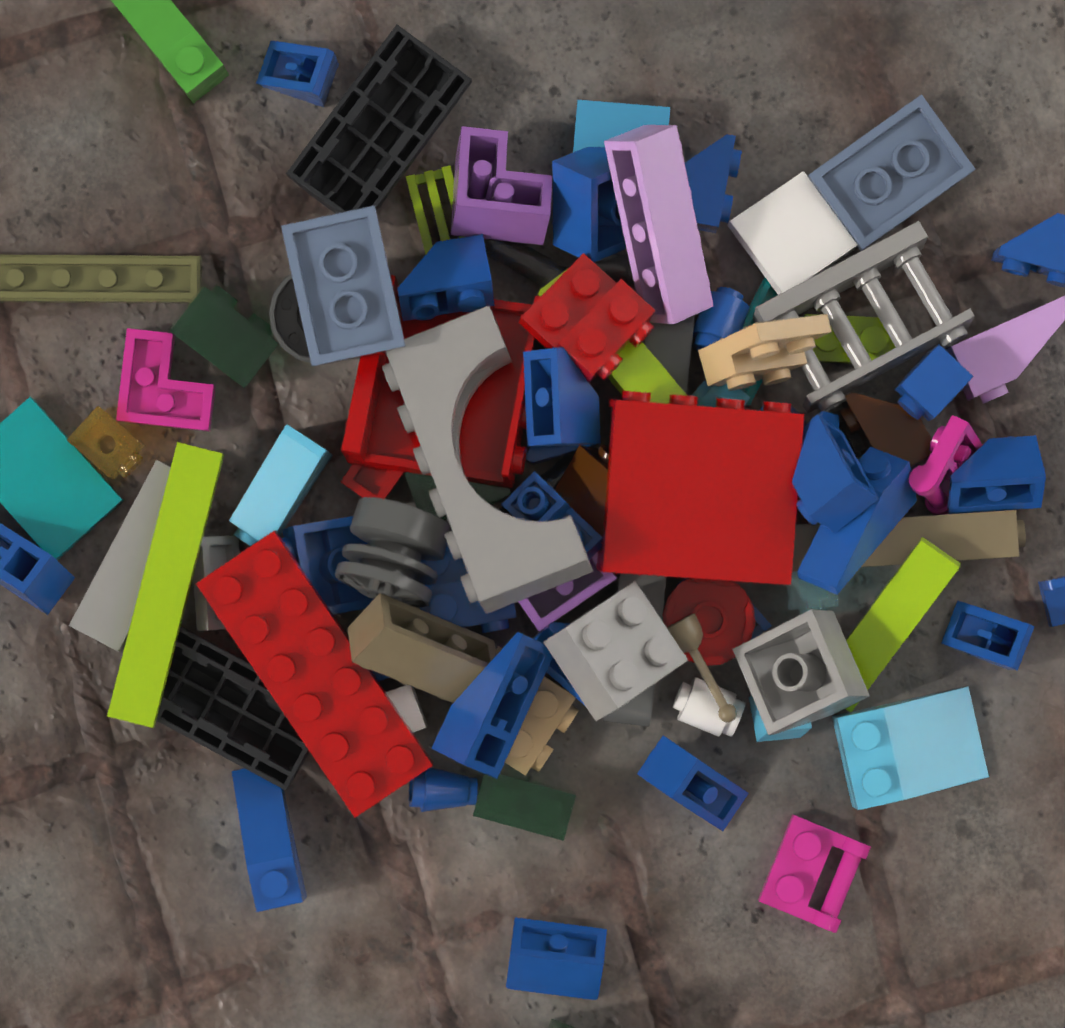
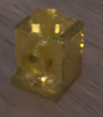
M97 406L67 439L71 445L76 447L108 478L113 480L119 474L126 478L143 460L139 452L145 445L105 408ZM110 436L115 440L116 446L113 452L104 454L100 449V442L103 438Z

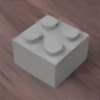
M636 581L543 642L595 721L617 710L688 661Z

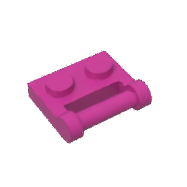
M954 415L951 416L946 427L940 426L934 434L930 445L932 453L926 464L914 468L909 476L910 486L918 495L925 497V505L932 515L948 514L947 503L951 475L983 445L969 422ZM945 477V480H944V482L942 483V485H941V487H940L939 485L941 484L943 478Z
M792 814L758 901L823 929L837 933L842 921L838 918L860 861L862 858L867 859L871 846ZM834 846L843 850L844 853L822 908L818 910L808 906L831 847Z

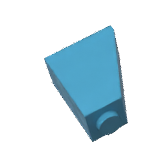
M286 424L229 519L231 523L238 527L234 535L250 546L274 530L280 536L283 532L282 529H285L333 455Z

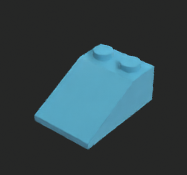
M968 686L832 716L851 804L857 810L902 801L989 777Z

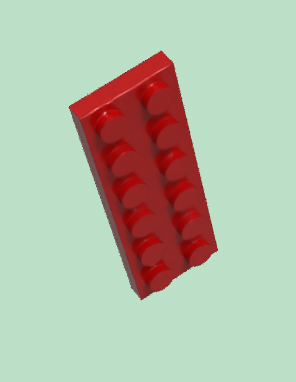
M276 530L195 583L354 818L433 766V761L372 671L352 662L349 637Z

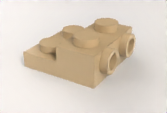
M823 314L755 323L698 350L707 386H723L727 384L728 390L732 391L752 386L760 379H763L764 385H773L791 379L790 371L807 364L805 351L816 347L814 340L832 332L828 315Z
M500 646L496 649V654L502 650ZM544 676L505 763L525 776L530 768L539 773L554 750L547 745L550 737L556 729L565 733L579 711L572 706L576 698L566 689Z

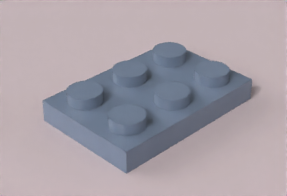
M921 94L808 175V178L858 244L857 247L861 252L976 169Z
M375 206L281 226L312 366L406 346Z

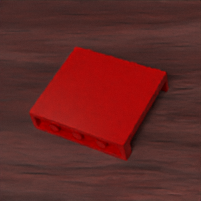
M390 275L404 339L469 314L461 311L438 315L429 320L421 321L414 319L403 321L397 289L400 285L396 276ZM535 296L534 303H535L541 296ZM494 299L495 306L490 308L497 321L512 362L493 372L483 381L471 397L460 428V457L468 482L513 488L515 474H523L527 456V447L521 446L524 429L527 430L523 352L539 350L540 342L518 323L520 317L532 306L531 304ZM386 351L360 356L341 449L342 453L350 464L422 474L413 451L414 448L421 446L415 431L407 433L397 408L405 404L400 389L394 392L391 391L382 368L383 365L390 363Z
M623 391L622 400L609 399V407H613L603 542L602 551H598L597 570L611 573L791 585L798 493L792 484V479L802 449L804 414L791 413L790 403L763 402L762 411L745 410V400L716 398V407L697 406L698 396L672 394L669 395V404L650 402L651 393Z

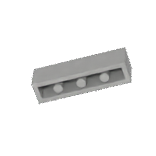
M158 460L155 461L69 624L70 627L118 652L124 651L171 468L169 465Z

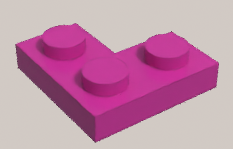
M127 328L116 416L117 421L210 432L216 386L213 384L170 380L175 341L173 333Z

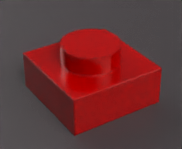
M352 464L340 482L362 498L387 499L405 472Z

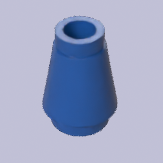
M430 767L409 781V806L420 807L421 812L476 805L478 794V781L476 777H468Z

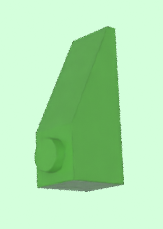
M111 0L193 104L229 76L223 63L171 0Z

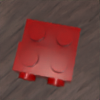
M583 253L520 317L518 323L545 348H564L587 381L591 383L598 375L605 380L623 361V358L618 354L629 343L636 348L654 329L650 320L656 310L622 279L616 283Z

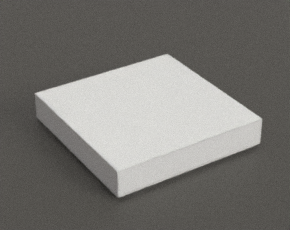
M804 171L730 220L727 225L778 295L821 273L858 246Z

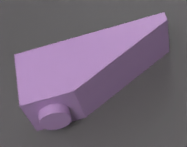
M1065 296L946 349L955 360L974 376L963 387V392L968 401L980 396L984 404L1009 393L1005 384L1019 377L1064 322Z

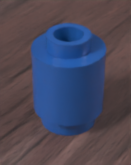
M718 287L716 291H711L714 306L698 314L693 328V349L698 352V350L743 329L749 305L743 301L744 296L740 292L727 287Z

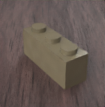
M379 593L348 627L353 663L453 703L497 655L494 640L382 593Z

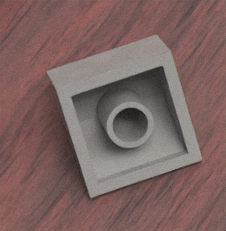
M811 609L733 649L768 735H774L831 716L870 697L834 611Z

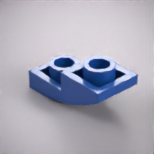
M535 471L501 504L514 518L527 521H554L571 516L588 559L590 560L602 548L603 538Z

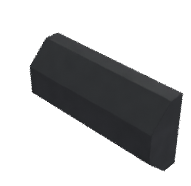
M396 24L287 171V176L335 214L375 206L377 211L468 89L472 79Z
M180 626L156 721L276 786L287 790L304 763L309 750L249 662Z

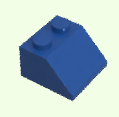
M586 147L553 160V245L578 258L584 253L593 262L626 249L605 147Z

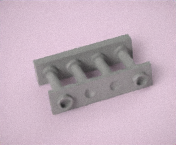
M919 221L755 308L753 316L755 323L799 318L798 315L813 307L817 312L822 311L823 314L828 315L832 330L855 370L831 382L812 349L805 351L807 364L801 366L814 389V392L806 395L803 403V408L807 414L817 408L820 411L828 412L846 400L845 393L939 343L944 348H947L968 335L966 329L969 328L975 317L972 310L968 309L953 317L919 260L922 256L920 250L923 249L928 238ZM894 264L897 269L903 268L936 324V327L913 339L879 282L881 278L880 272ZM854 285L857 290H863L896 347L874 360H871L838 302L841 299L839 293Z

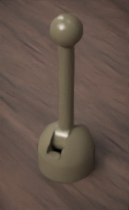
M693 613L667 627L682 652L690 653L719 706V718L723 722L735 720L737 716L736 708L727 703L698 650L702 641L703 631L696 615Z

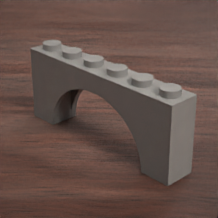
M490 306L404 339L405 347L386 350L390 363L383 365L382 368L391 391L394 392L400 389L405 404L397 408L407 433L415 431L421 446L413 449L414 455L422 474L431 473L436 488L430 490L429 495L438 517L447 515L452 531L445 533V538L454 560L459 558L464 560L468 574L461 576V581L470 603L479 601L487 614L594 572L571 516L560 520L543 522L514 518L502 513L484 501L466 479L459 447L460 428L466 407L477 388L486 378L496 370L512 362Z

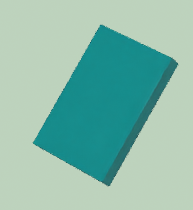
M29 397L0 423V503L38 546L58 561L125 500L32 397Z

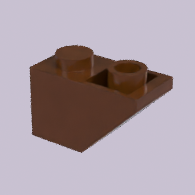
M854 392L845 396L846 400L842 403L844 408L839 410L838 413L851 435L858 432L866 447V449L861 451L862 456L870 447L909 461L911 467L931 455L930 445L932 437L921 418L916 420L897 404Z

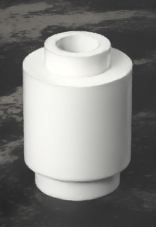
M694 677L690 685L685 682L681 684L674 700L673 708L679 710L678 720L718 737L721 733L732 737L742 717L745 702L736 699V693L719 687L727 703L733 705L737 710L735 720L723 722L718 715L719 706L704 680Z

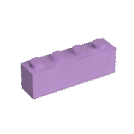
M643 125L605 140L604 145L635 290L638 295L656 310L650 322L676 324L713 307L710 281L706 271L700 242L701 238L697 227L677 125Z

